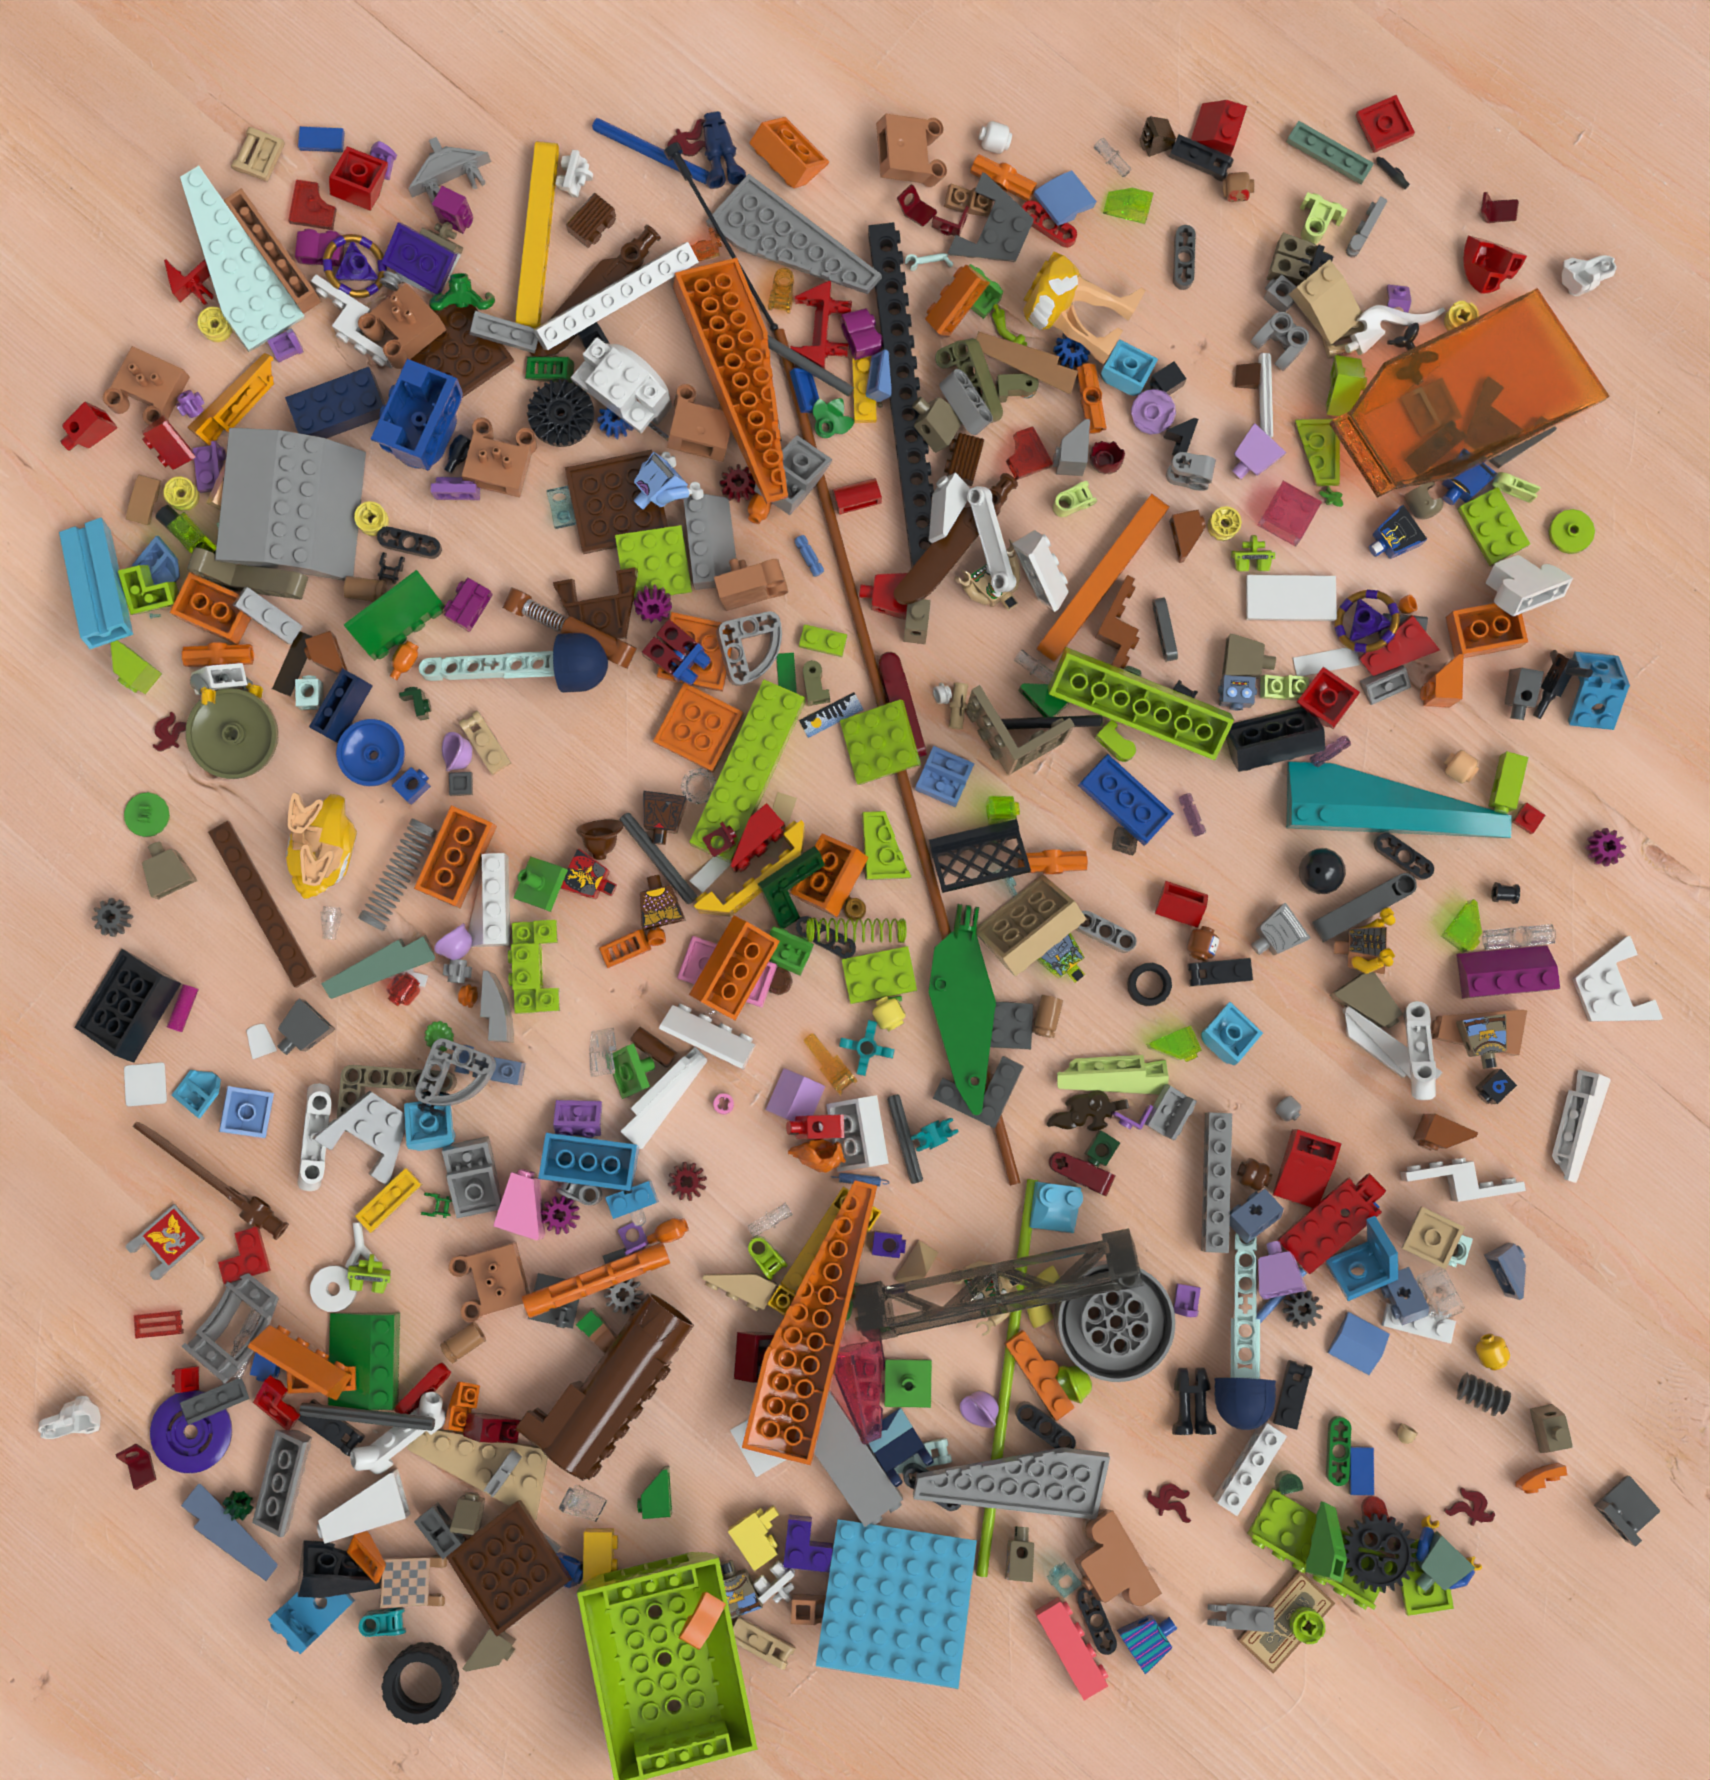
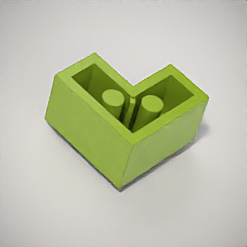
M1335 355L1330 372L1331 387L1326 401L1327 415L1353 419L1355 411H1359L1361 406V398L1359 396L1361 390L1364 391L1367 384V377H1364L1365 368L1362 366L1361 359Z
M138 565L118 570L130 615L143 614L173 606L179 594L176 582L154 585L149 565Z

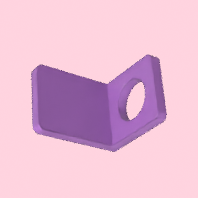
M1388 284L1387 293L1389 300L1387 307H1401L1404 310L1403 312L1408 313L1412 302L1409 287Z
M1147 1105L1138 1123L1116 1111H1113L1112 1115L1120 1119L1119 1124L1130 1130L1132 1126L1141 1130L1154 1106Z
M638 1220L618 1229V1233L627 1250L625 1255L645 1249L644 1246L649 1244ZM631 1228L639 1232V1238L635 1242H630L626 1238V1232Z

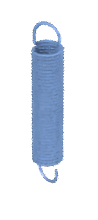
M840 1173L839 1177L831 1176L832 1178H839V1182L851 1184L855 1180L877 1185V1187H880L881 1180L888 1182L883 1184L890 1183L888 1180H883L877 1176Z

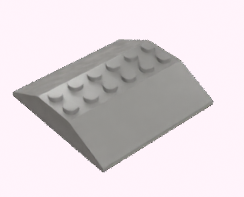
M229 428L215 561L288 570L305 575L345 581L347 576H353L358 526L354 516L357 507L361 505L366 452L326 438L288 431Z

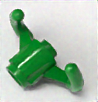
M456 273L450 276L448 281L449 290L445 294L439 293L433 296L429 301V306L432 310L440 311L451 304H456V307H467L469 304H472L479 310H486L494 305L495 296L487 292L485 294L486 300H483L472 289L471 279H468V274Z

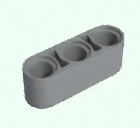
M955 369L940 383L942 393L969 433L977 435L993 421L991 412L962 370Z
M1082 911L1083 915L1089 918L1090 925L1086 928L1080 925L1076 929L1078 932L1121 953H1127L1134 949L1137 940L1132 932L1090 911ZM1101 926L1109 928L1110 936L1108 938L1100 935L1099 928ZM1121 936H1126L1130 939L1131 944L1129 948H1124L1120 945L1119 940Z

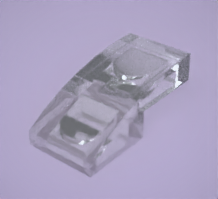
M614 1028L591 1032L589 1049L591 1077L615 1073L612 1051L616 1050Z

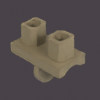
M445 222L443 226L438 223L435 225L434 229L439 231V234L422 228L420 231L424 236L454 253L461 254L464 247L448 240L449 237L455 239L457 233L452 231L453 226L449 222Z

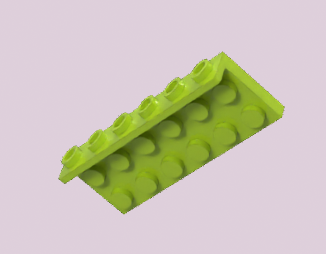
M1272 1488L1247 1534L1253 1538L1251 1541L1253 1544L1261 1549L1267 1546L1273 1550L1272 1555L1282 1561L1285 1558L1294 1562L1292 1567L1305 1573L1306 1559L1309 1556L1312 1544L1311 1537L1317 1521L1316 1514ZM1341 1529L1342 1535H1350L1349 1533ZM1342 1537L1343 1543H1347V1540ZM1363 1547L1358 1548L1360 1552H1368L1376 1556H1386L1380 1551H1375ZM1364 1557L1361 1560V1567L1363 1569L1367 1568L1370 1563L1368 1557ZM1391 1561L1385 1563V1573L1392 1570ZM1345 1568L1342 1583L1313 1575L1312 1578L1324 1586L1326 1583L1333 1585V1591L1344 1598L1347 1594L1355 1598L1353 1603L1365 1610L1367 1607L1375 1610L1376 1605L1374 1602L1380 1592L1379 1587L1376 1593L1370 1591V1585L1366 1590L1361 1588L1362 1581L1356 1584L1353 1582L1355 1575L1350 1577L1346 1574L1350 1568Z

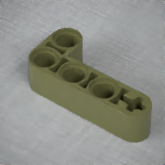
M970 338L956 341L939 349L935 355L937 365L943 369L957 366L958 369L962 370L993 416L991 423L999 421L1003 416V408L979 341Z

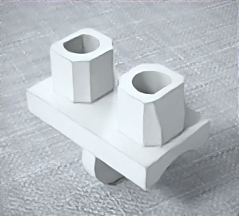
M572 150L571 155L562 156L561 167L567 172L566 175L557 176L555 183L560 190L567 191L572 197H578L580 188L584 186L585 181L593 179V173L588 170V161L580 156L578 150Z
M780 1560L770 1567V1571L776 1577L772 1583L764 1575H761L753 1583L756 1591L759 1593L758 1599L762 1604L777 1591L779 1593L773 1597L776 1603L782 1599L788 1603L792 1600L789 1593L795 1588L794 1585L790 1582L785 1588L783 1586L795 1576V1570L793 1568H784V1563Z

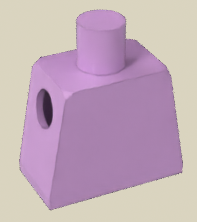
M1254 424L1234 453L1241 461L1232 472L1240 479L1250 470L1258 476L1282 458L1286 452L1259 426Z
M1279 1241L1267 1243L1268 1256L1258 1258L1260 1296L1265 1300L1307 1291L1294 1255L1290 1251L1282 1252Z

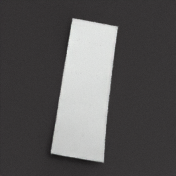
M712 857L689 881L703 893L731 863L717 857Z

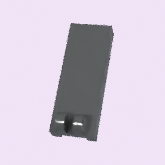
M242 1377L183 1401L180 1403L187 1425L250 1398Z

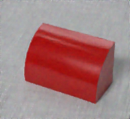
M876 478L832 489L839 515L882 504V496Z
M1165 881L1155 914L1198 928L1207 908L1208 895Z

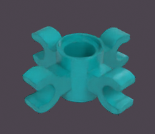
M868 1020L865 1038H862L860 1041L841 1038L839 1047L855 1050L860 1056L857 1069L858 1075L866 1076L869 1058H872L874 1055L893 1059L895 1049L877 1046L873 1040L877 1025L875 1021ZM864 1042H870L873 1045V1052L869 1055L863 1054L860 1050V1046Z
M947 1118L941 1122L937 1120L920 1129L921 1132L910 1137L912 1141L918 1139L920 1142V1146L916 1148V1151L920 1152L927 1148L931 1150L949 1141V1137L956 1135L959 1132L958 1129L951 1130L949 1128V1123L954 1121L953 1118Z

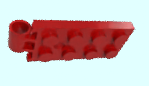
M1370 1173L1366 1174L1356 1185L1349 1177L1282 1234L1278 1241L1311 1274L1367 1226L1368 1218L1378 1217L1382 1213L1373 1203L1385 1194L1386 1189ZM1348 1209L1350 1214L1346 1217L1342 1216L1341 1210Z

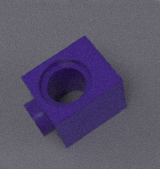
M874 1231L872 1255L900 1258V1253L905 1254L906 1240L902 1239V1234ZM891 1238L896 1242L894 1250L886 1251L882 1245L885 1239Z

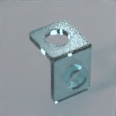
M568 486L547 490L554 528L558 529L576 525ZM562 493L566 497L562 501H556L553 499V496Z
M1002 868L994 871L993 874L1000 872ZM1013 876L1004 878L1003 880L1014 898L1017 896L1014 888L1016 882Z
M1065 1562L1062 1565L1057 1564L1049 1571L1050 1575L1047 1576L1049 1583L1052 1586L1054 1585L1063 1598H1066L1081 1585V1581ZM1065 1575H1069L1072 1578V1585L1069 1588H1062L1059 1585V1580Z

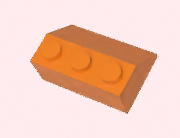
M786 117L762 122L749 142L755 149V152L769 163L771 169L778 172L784 178L785 183L793 188L806 185L830 162Z
M966 264L964 267L960 266L953 276L955 278L950 285L947 284L940 293L941 298L937 303L934 302L926 312L928 315L925 320L940 335L950 337L990 284L987 279Z

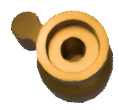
M848 896L844 906L846 918H851L854 922L858 918L862 920L866 914L865 903L861 899H851Z

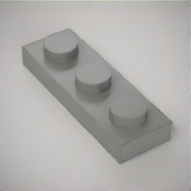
M478 311L474 312L470 335L531 353H535L538 342L533 332L535 328Z
M244 587L233 603L234 607L287 644L291 645L303 627L248 587Z

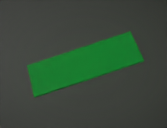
M780 653L777 655L778 686L797 693L794 653Z

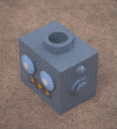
M1224 675L1220 680V686H1218V693L1220 694L1219 706L1230 707V710L1235 711L1251 708L1255 703V695H1257L1255 687L1256 677Z

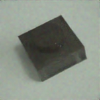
M1118 826L1114 830L1112 850L1133 856L1136 853L1138 840L1125 828Z

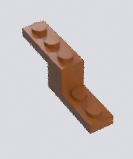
M1129 575L1126 576L1095 637L1118 650L1111 665L1122 669L1126 667L1130 657L1126 656L1129 649L1134 650L1140 639L1136 636L1139 629L1115 618L1121 617L1126 606L1122 605L1125 598L1130 599L1136 588L1132 585L1135 578Z

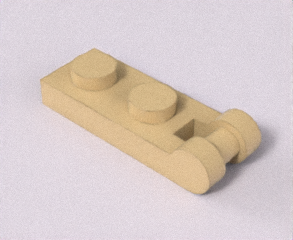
M477 710L472 713V717L467 720L463 719L458 723L490 773L494 775L510 765L511 761ZM478 723L481 729L473 733L471 727Z
M738 1616L733 1625L735 1640L738 1646L785 1670L788 1665L787 1659L790 1655H793L796 1649L794 1645L783 1641ZM776 1647L782 1650L779 1656L773 1654Z

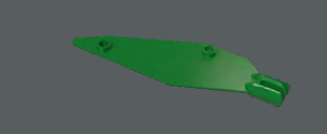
M957 904L954 931L934 947L928 993L956 1088L971 1113L977 1116L982 1113L996 1000L976 935L979 907L975 906L972 926H969L971 905H966L963 925H960L962 904ZM971 1078H976L978 1080V1084L976 1086L971 1084Z

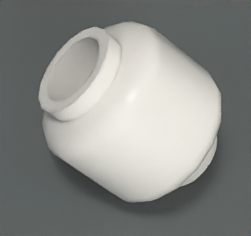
M990 121L986 127L982 126L978 139L982 140L981 145L984 150L1001 154L1004 150H1008L1012 133H1010L1007 125Z

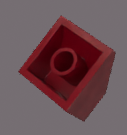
M737 1332L734 1379L758 1383L764 1354L775 1333Z

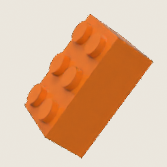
M190 572L170 611L177 619L236 645H239L251 620L250 617L233 606V603L240 594Z
M1495 603L1455 610L1445 617L1454 657L1458 654H1464L1463 659L1521 648L1528 643L1522 613L1513 617Z
M822 833L815 847L819 850L825 866L795 885L790 893L800 901L838 917L868 857L859 849Z

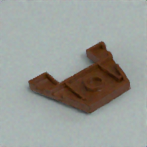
M637 568L616 571L619 594L577 601L575 580L568 579L553 582V586L561 598L560 601L563 607L566 608L569 616L616 639L627 638L638 576Z

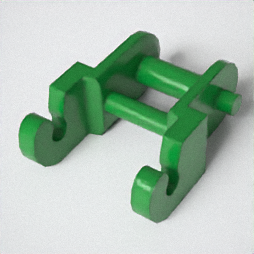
M424 1193V1196L435 1197L436 1206L433 1213L421 1212V1215L436 1217L438 1214L443 1215V1218L451 1216L448 1213L449 1203L452 1202L450 1196L440 1198V1194ZM440 1201H445L443 1212L438 1211Z

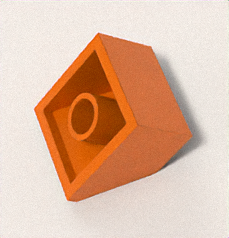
M1458 654L1421 687L1420 698L1423 700V706L1450 708L1463 699L1464 654Z

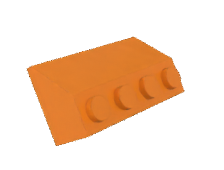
M733 915L689 995L736 1021L780 941L749 922Z
M269 1325L247 1346L334 1400L338 1399L352 1377L351 1374L347 1373V1366L339 1361H336L335 1364L327 1360L329 1355L319 1349L313 1352L308 1348L310 1345L308 1342L300 1337L296 1340L289 1337L291 1332L280 1325L277 1328Z

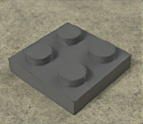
M996 1002L990 1047L1031 1050L1033 1004Z

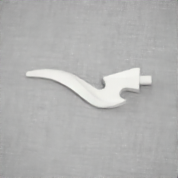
M1383 305L1370 307L1356 320L1363 322L1364 331L1350 336L1352 342L1345 345V351L1351 353L1356 350L1358 356L1367 352L1385 334V330L1380 326L1381 321L1403 326H1410L1417 322L1421 326L1436 319L1446 310L1441 308L1427 314H1411Z

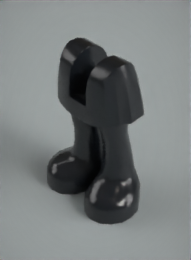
M1204 1367L1196 1368L1195 1370L1196 1386H1189L1188 1369L1178 1368L1174 1390L1179 1392V1417L1172 1427L1173 1435L1193 1434L1190 1393H1194L1195 1434H1216V1426L1207 1417L1206 1391L1211 1390V1386Z

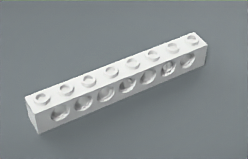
M681 243L533 329V332L543 349L549 350L671 279L676 272L684 271L699 261L689 243Z

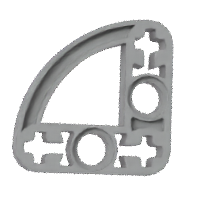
M768 611L725 621L717 627V639L726 673L732 685L741 686L752 682L763 675L775 661L782 639L780 618L775 612ZM767 616L769 620L774 621L771 628L768 624L759 627V623L767 620ZM745 621H750L753 624L754 630L752 633L744 631L743 623ZM725 626H727V629L732 630V633L729 635L730 641L735 640L736 643L725 645L729 641L728 635L722 633ZM770 633V643L764 659L754 670L749 672L741 639ZM733 647L738 650L739 656L736 660L728 657L727 652L729 648ZM741 661V665L737 666L739 673L744 674L741 681L739 678L734 677V674L737 673L736 666L731 668L730 664H736Z
M438 1039L432 1045L417 1084L415 1096L420 1102L435 1106H452L463 1103L474 1097L487 1085L496 1069V1061L488 1054L447 1039ZM445 1046L450 1050H454L453 1055L445 1052L442 1053L439 1050L440 1047ZM466 1050L469 1053V1060L466 1063H461L459 1061V1054ZM475 1059L486 1061L489 1064L488 1068L475 1064ZM437 1064L441 1069L440 1074L437 1077H432L430 1070L432 1066ZM451 1064L478 1073L474 1081L463 1090L451 1095L439 1096ZM427 1079H428V1080H431V1081H435L436 1084L434 1085V1084L428 1083V1082H426V1081H427ZM428 1089L431 1095L425 1097L423 1090Z

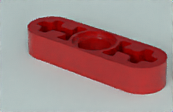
M1027 201L1023 204L1022 208L1026 212L1031 209L1035 210L1034 214L1030 215L1034 219L1031 227L1062 247L1068 248L1075 244L1077 230L1074 226L1067 222L1059 225L1061 226L1059 231L1055 223L1054 228L1046 229L1043 226V221L1047 219L1053 221V219L1042 205L1035 201ZM1040 214H1042L1040 221L1038 223L1037 218L1040 217ZM1068 232L1071 234L1070 238L1063 239L1064 234L1066 235Z
M439 1363L433 1367L396 1405L395 1413L411 1414L416 1410L424 1393L435 1392L451 1375L449 1368L444 1363Z

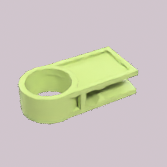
M1498 472L1492 483L1494 488L1498 487L1500 491L1528 503L1537 498L1538 495L1536 493L1541 488L1503 472Z

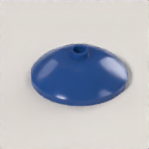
M377 719L361 720L349 726L341 735L336 750L337 762L343 774L354 783L362 786H379L393 779L400 771L405 758L404 743L400 734L388 723ZM373 752L378 753V756L375 759H371V754Z

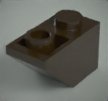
M1152 116L1148 117L1140 138L1142 149L1146 150L1149 157L1172 149L1176 137L1169 120Z

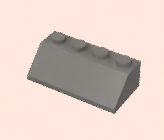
M704 494L703 498L695 500L691 496L683 498L695 590L717 588L714 577L732 572L729 561L736 558L729 500L726 497Z
M298 1430L275 1431L252 1522L278 1537H284L289 1530L302 1475L305 1470L308 1451L311 1446L312 1436Z

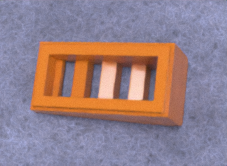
M640 929L599 947V950L607 968H610L650 951L652 948L648 944L644 930ZM635 937L637 938L638 943H639V945H640V947H641L640 949H639V947H638V945H637V943H636ZM628 940H629L630 945H631V947H632V949H633V952H632V953H630V950H629L628 945H627V943H626V941H628ZM618 944L621 945V948H622V950H623V952H624V955H625V956H623V957H622V955H621V953H620V951H619V948H618V946H617ZM611 947L616 956V960L614 961L609 951V948Z
M368 1531L353 1535L347 1553L376 1584L381 1579L386 1563Z

